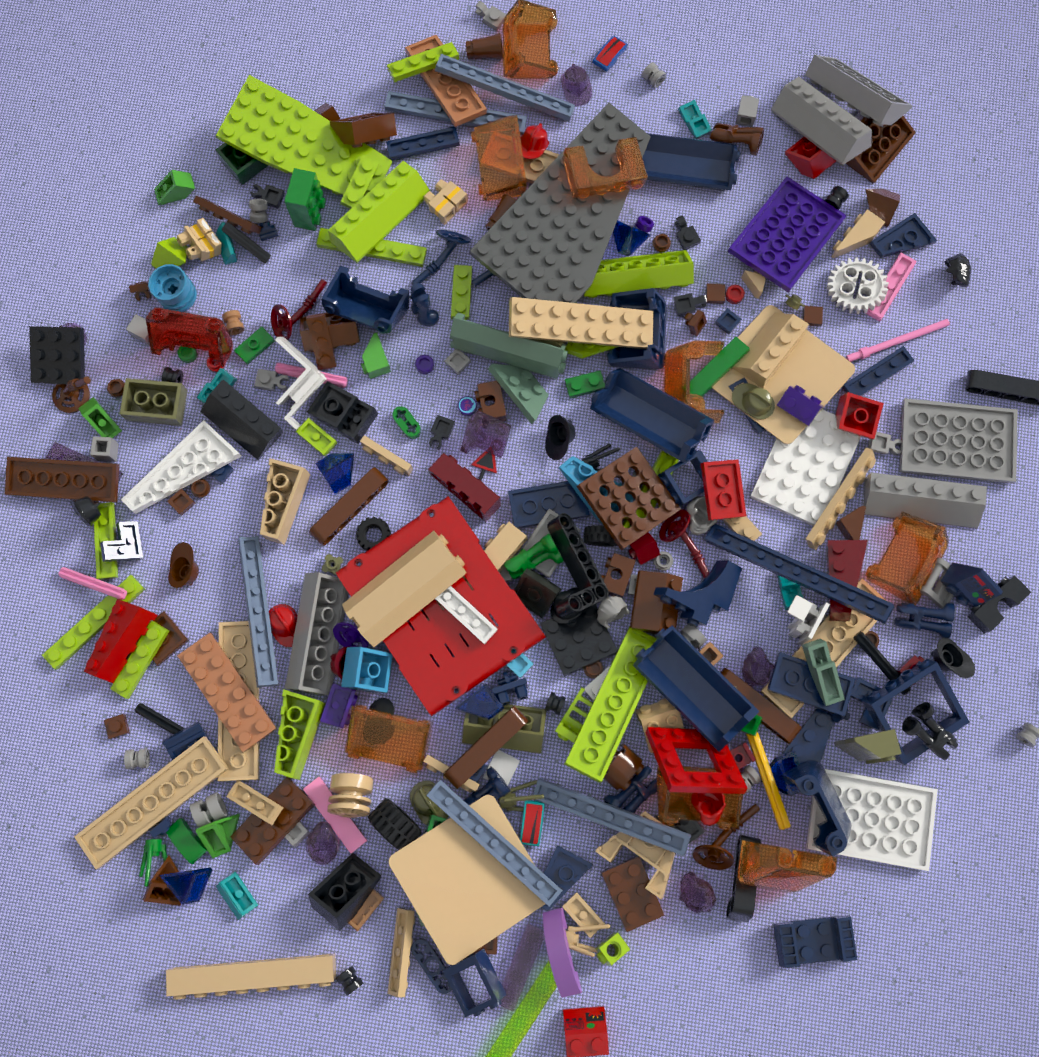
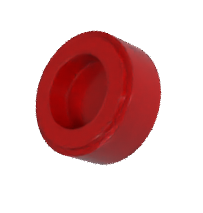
M731 285L728 287L725 297L729 303L738 304L743 300L745 292L741 286Z

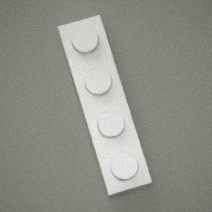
M451 586L435 598L484 644L498 631L491 622Z

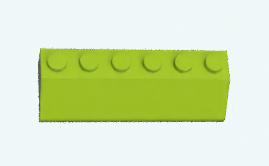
M402 161L328 229L330 242L358 263L424 201V195L430 189L417 170L405 161Z
M687 250L601 260L593 283L584 294V297L594 298L603 294L612 296V293L649 288L668 289L670 286L686 287L689 284H694V263Z

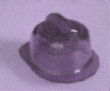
M572 64L563 73L561 83L566 100L575 106H582L590 101L592 87L585 69Z

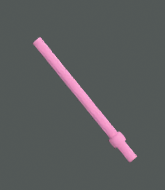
M948 319L874 346H865L858 349L857 352L846 355V359L851 362L860 358H868L873 353L950 325Z

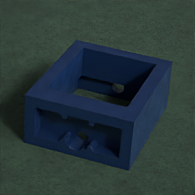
M701 449L696 452L693 458L685 463L680 461L658 474V477L679 507L703 493L704 486L685 497L672 477L671 472L690 461L703 481L700 463L708 461Z
M484 948L443 970L465 1017L472 1014L476 1017L485 1012L484 1008L490 1007V1009L499 1006L502 1003L501 999L507 995ZM473 965L476 966L491 997L476 1005L459 973Z

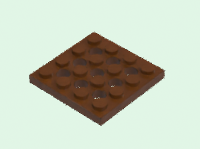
M638 447L633 448L576 486L620 550L626 548L681 509L675 503L674 498L665 488ZM629 468L636 471V477H632L629 474ZM614 478H619L622 481V486H617L614 483ZM640 484H644L647 487V493L640 490ZM600 487H603L607 490V496L601 495L599 491ZM626 493L632 495L633 502H628L626 500ZM651 500L657 501L658 508L651 506ZM611 503L617 504L619 507L618 512H614L611 509ZM637 509L643 511L644 518H639L637 516ZM622 519L629 521V528H625L622 525Z

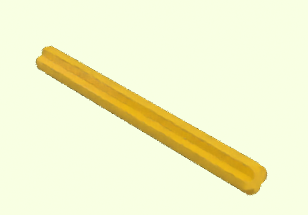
M758 731L756 737L746 734L778 828L780 830L788 829L791 825Z

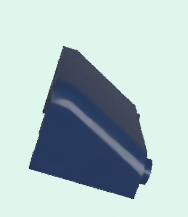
M340 265L321 298L324 310L329 314H335L375 329L380 333H390L409 309V290L400 288L398 293L392 290L390 295L359 284L358 277H350L348 274L349 268Z
M655 288L612 293L610 307L653 311V344L648 345L647 349L629 347L610 349L607 353L608 363L612 367L662 369L665 358L667 314L664 298Z
M808 760L781 774L785 784H795L800 793L806 796L813 795L825 818L824 822L817 825L819 834L813 838L816 847L832 857L844 851L852 825L823 765L816 760Z

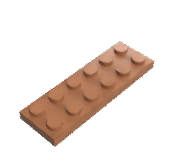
M433 35L405 47V52L410 57L441 46L443 43L437 35ZM435 68L420 73L455 127L487 114V108L470 84L435 71Z
M208 633L177 655L243 753L277 729L212 633Z

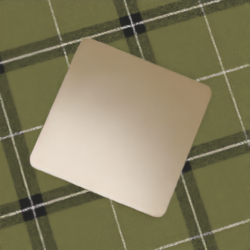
M773 305L766 306L738 338L749 346L774 313L783 312ZM807 330L804 337L763 388L770 393L775 402L773 414L766 419H756L746 412H742L782 443L791 444L808 425L777 406L788 387H795L796 385L806 390L804 394L809 397L812 395L822 401L820 404L825 407L854 374L855 366ZM731 368L712 389L734 405L732 401L733 392L728 386L745 376ZM745 377L748 383L756 385L759 388H762Z
M485 795L469 805L533 863L492 795ZM452 818L445 820L392 854L388 861L390 868L445 961L450 965L457 964L545 905L539 897Z

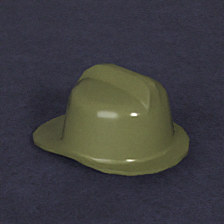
M743 383L733 390L732 401L740 410L756 419H766L773 414L775 402L766 389L759 388L750 383Z
M431 781L418 782L410 792L411 804L419 819L425 825L428 823L430 814L446 819L449 817L426 796L435 785Z

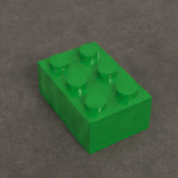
M297 168L293 170L284 202L294 227L315 231L317 225L321 222L320 212L325 207L326 199L323 196V190L320 187V181L317 178L316 172Z

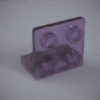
M478 410L468 420L460 451L467 454L472 448L478 447L501 458L506 448L511 425Z

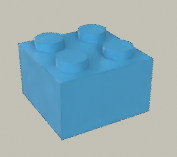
M347 647L341 687L372 693H387L392 654L364 647Z

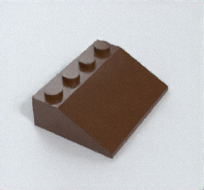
M859 111L855 118L872 129L871 147L846 164L871 183H875L914 136L916 131L904 116L892 125L884 124L879 126L873 123L874 119L862 116L860 114L861 111Z

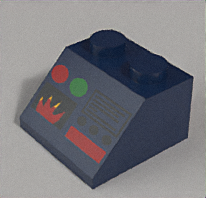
M952 562L941 579L942 584L946 587V591L956 597V601L963 606L977 607L1003 593L1000 587L982 568Z

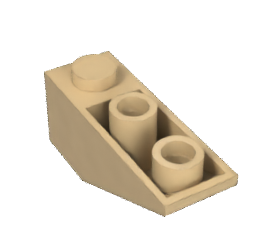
M868 209L863 215L859 214L853 222L855 226L853 228L849 227L843 235L845 237L843 241L838 240L833 247L834 253L832 258L834 259L871 243L883 227L885 221Z

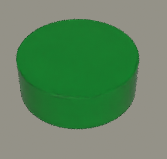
M183 344L177 351L178 357L184 363H192L198 355L197 350L191 344Z

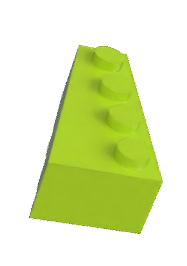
M283 689V706H281L280 713L281 725L278 731L279 743L276 750L274 773L300 780L326 703Z

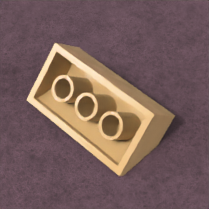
M774 313L748 346L750 351L732 368L761 388H764L804 337L809 324L794 314Z

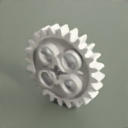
M858 257L855 258L854 262L848 258L847 264L841 261L840 266L835 265L834 270H831L827 281L828 296H832L831 302L837 301L836 307L842 305V311L849 308V313H852L853 309L856 310L857 314L862 309L865 313H867L868 308L873 311L875 305L880 306L881 301H884L888 292L889 282H886L887 275H883L884 269L878 270L879 264L872 266L873 261L871 260L869 263H866L865 258H863L862 262H859ZM861 272L862 277L856 299H853L858 275Z

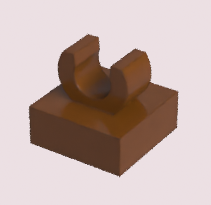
M149 280L129 285L130 292H136L135 298L137 301L141 300L140 293L142 292L146 294L147 299L151 298L148 286Z
M697 310L694 315L688 312L684 317L687 320L685 324L689 326L690 333L695 336L699 335L707 323L704 312Z

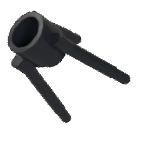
M607 444L595 452L586 455L581 460L598 472L603 469H597L600 466L599 459L619 451L620 448L617 447L600 454L611 447V444Z

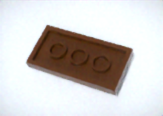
M286 777L267 797L284 807L274 824L271 825L252 813L230 836L255 865L259 866L315 805L289 777Z

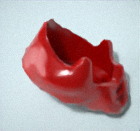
M692 793L691 803L696 812L700 814L701 822L706 826L716 824L720 820L726 806L725 796L721 793Z

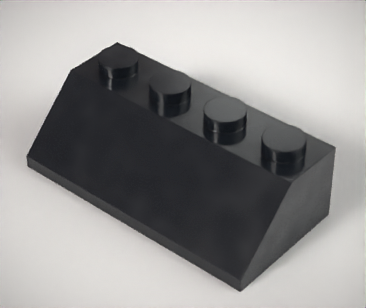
M222 380L210 393L200 411L257 460L265 454L283 433L281 427L225 380Z

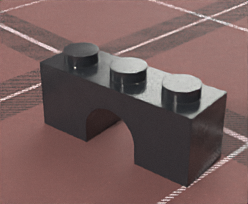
M1015 575L1009 578L1005 576L997 583L1003 591L1000 596L977 607L973 606L970 609L972 612L967 617L984 634L992 631L1004 619L997 608L999 601L1005 602L1012 608L1019 605L1031 593Z

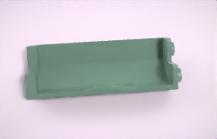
M457 313L453 318L450 339H452L450 343L451 348L558 379L560 373H564L568 351H565V344H562L561 348L528 338L509 337L508 332L464 320L465 314Z

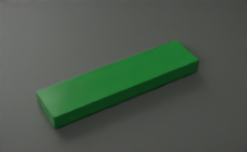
M735 337L683 390L698 402L750 351V348L739 338Z

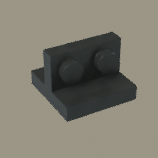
M528 568L524 571L514 589L524 606L542 619L554 602L557 594L562 590L539 573Z

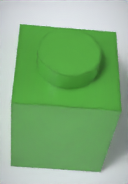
M171 170L154 188L158 205H164L187 198L195 187L191 173Z
M376 332L372 335L362 355L364 363H361L364 374L368 373L370 379L391 372Z
M94 397L78 408L82 416L101 437L113 438L122 431Z

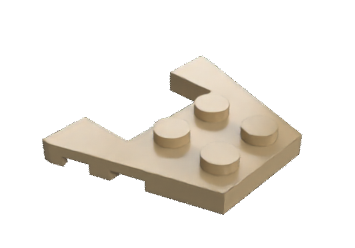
M646 811L640 815L642 817L661 823ZM622 832L612 836L605 844L595 850V852L612 863L623 845L657 869L645 888L659 899H663L675 856L674 852Z

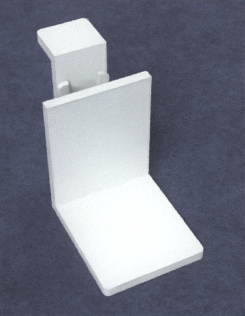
M277 337L275 341L306 368L276 402L277 405L284 404L290 397L295 401L290 408L291 411L284 419L297 430L301 425L292 416L327 378L286 338Z
M795 596L787 611L788 614L795 617L793 622L787 627L791 629L788 635L794 638L800 636L797 642L800 646L811 640L820 623L827 617L825 613L830 604L826 602L817 608V605L800 596Z

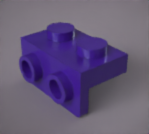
M798 385L795 387L789 386L777 406L810 426L818 412L824 407L820 404L822 401L813 395L811 397L804 394L806 390Z
M332 683L320 722L342 729L344 725L348 726L352 714H349L350 707L355 706L358 695H355L356 690Z

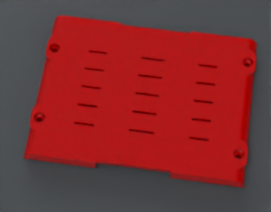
M449 496L437 504L431 505L408 524L365 553L357 555L346 566L335 572L352 597L432 531H435L438 536L442 534L449 542L447 547L455 557L459 555L464 561L465 565L463 568L467 572L464 576L474 590H471L463 577L452 584L451 587L498 629L486 644L480 641L443 605L444 610H442L435 599L423 608L430 619L429 621L420 610L409 619V622L415 629L414 631L406 621L383 640L400 667L398 668L431 716L546 638L513 589H510L480 546L479 539ZM489 614L492 615L496 623L499 625L498 627L495 625ZM459 634L463 636L465 641L468 643L469 647H467V645L464 643ZM445 644H447L455 657H452ZM512 649H515L516 653L513 654L511 652ZM430 654H432V656L434 657V659L436 660V662H437L438 665L440 666L439 668L437 667V665L435 664V662H434L433 659L431 658ZM456 688L459 690L458 693L454 692Z

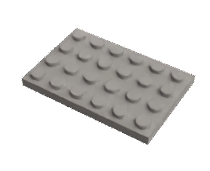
M904 398L902 400L900 473L1014 484L1017 473L1018 409Z

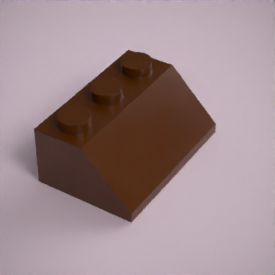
M367 113L330 121V126L343 144L352 145V148L362 147V143L365 142L366 144L377 143L376 140L379 139L380 141L391 140L390 137L397 135L394 113Z
M325 313L333 349L341 345L353 346L360 342L358 323L335 314ZM302 316L300 318V335L304 352H314L306 316Z
M639 570L630 628L652 634H657L663 628L667 630L670 626L676 629L679 611L674 609L675 606L672 604L668 605L660 602V598L653 594L656 587H668L681 592L683 577L669 573Z

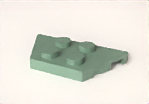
M491 364L488 368L489 372L528 421L533 424L538 418L549 394L530 371L512 365Z

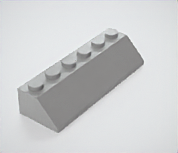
M814 55L805 76L811 79V83L823 86L822 90L835 94L836 99L843 102L846 101L848 107L860 110L862 116L871 117L874 119L873 123L879 126L884 124L892 125L912 108L911 104L837 58Z
M799 76L783 87L771 108V112L842 166L871 147V128Z
M871 472L865 478L863 506H866L865 515L977 529L986 506L987 486Z
M320 572L305 573L285 689L329 695L334 678L330 668V656L337 653L339 649V643L334 637L333 628L337 623L343 622L345 611L342 604L347 601L348 591L338 577Z

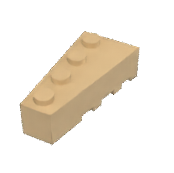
M269 458L270 469L269 474H267L268 485L264 497L265 508L262 514L260 535L269 541L285 545L311 474L303 467Z

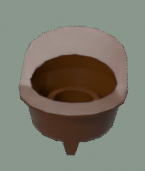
M185 542L178 543L171 554L168 581L174 588H180L184 585L191 586L199 574L198 565L194 562L193 549Z

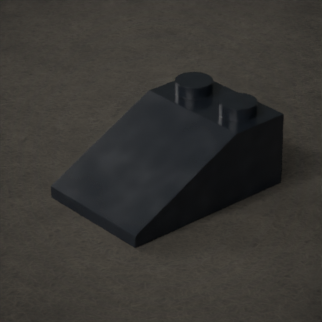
M352 853L308 894L311 907L340 931L355 917L382 877L367 863Z

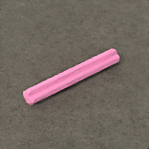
M279 362L275 366V371L278 374L299 378L306 370V368ZM322 372L327 378L323 382L324 384L328 381L337 387L345 388L347 386L348 380L346 377Z
M66 567L60 568L58 575L63 579L117 599L124 600L127 595V591L123 588Z

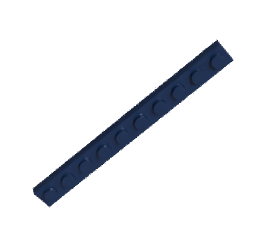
M714 524L705 537V542L883 624H886L894 609V604L720 525Z

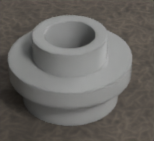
M662 551L660 552L661 555L654 558V565L657 569L666 571L671 568L673 558L668 552ZM662 558L666 559L667 563L664 565L660 563V559Z

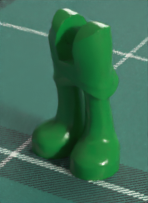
M548 533L527 551L521 549L519 554L507 560L504 566L509 572L510 577L517 579L521 578L527 568L532 570L545 560L551 559L556 564H560L564 560Z

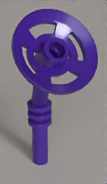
M340 622L334 626V637L343 647L368 648V641L360 634L355 622L354 625ZM358 642L362 644V646L353 645V643Z

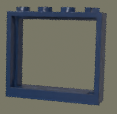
M926 659L923 662L919 661L917 666L903 671L900 677L886 682L883 688L871 692V695L863 700L879 732L892 730L879 706L931 673L953 713L938 724L953 734L970 722L939 664L930 659ZM916 737L903 747L899 744L901 754L895 755L896 761L906 765L929 748L923 744L924 741Z

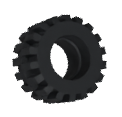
M384 798L368 816L371 825L398 850L413 842L422 834L418 825L390 799Z

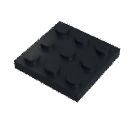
M29 326L31 383L67 384L70 380L85 377L84 328Z
M596 604L585 610L571 623L560 624L553 618L540 623L564 677L616 655L618 652L607 628L597 621L598 609Z

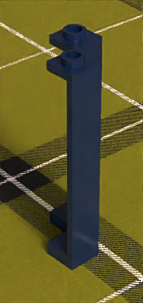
M647 133L651 137L634 178L730 191L732 190V185H736L737 174H735L734 166L740 157V151H737L736 144Z
M621 368L611 371L606 378V387L595 392L591 398V410L683 463L694 457L697 452V445L701 441L704 442L714 423V419Z
M670 626L667 630L663 628L656 634L657 640L647 650L643 648L635 656L637 660L633 666L720 752L760 711L673 626Z

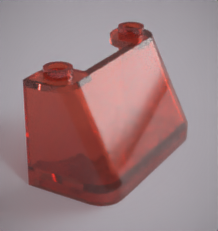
M154 308L145 318L151 354L161 355L162 350L169 348V351H173L176 345L209 351V358H215V365L224 367L233 350V340L221 319L162 308Z

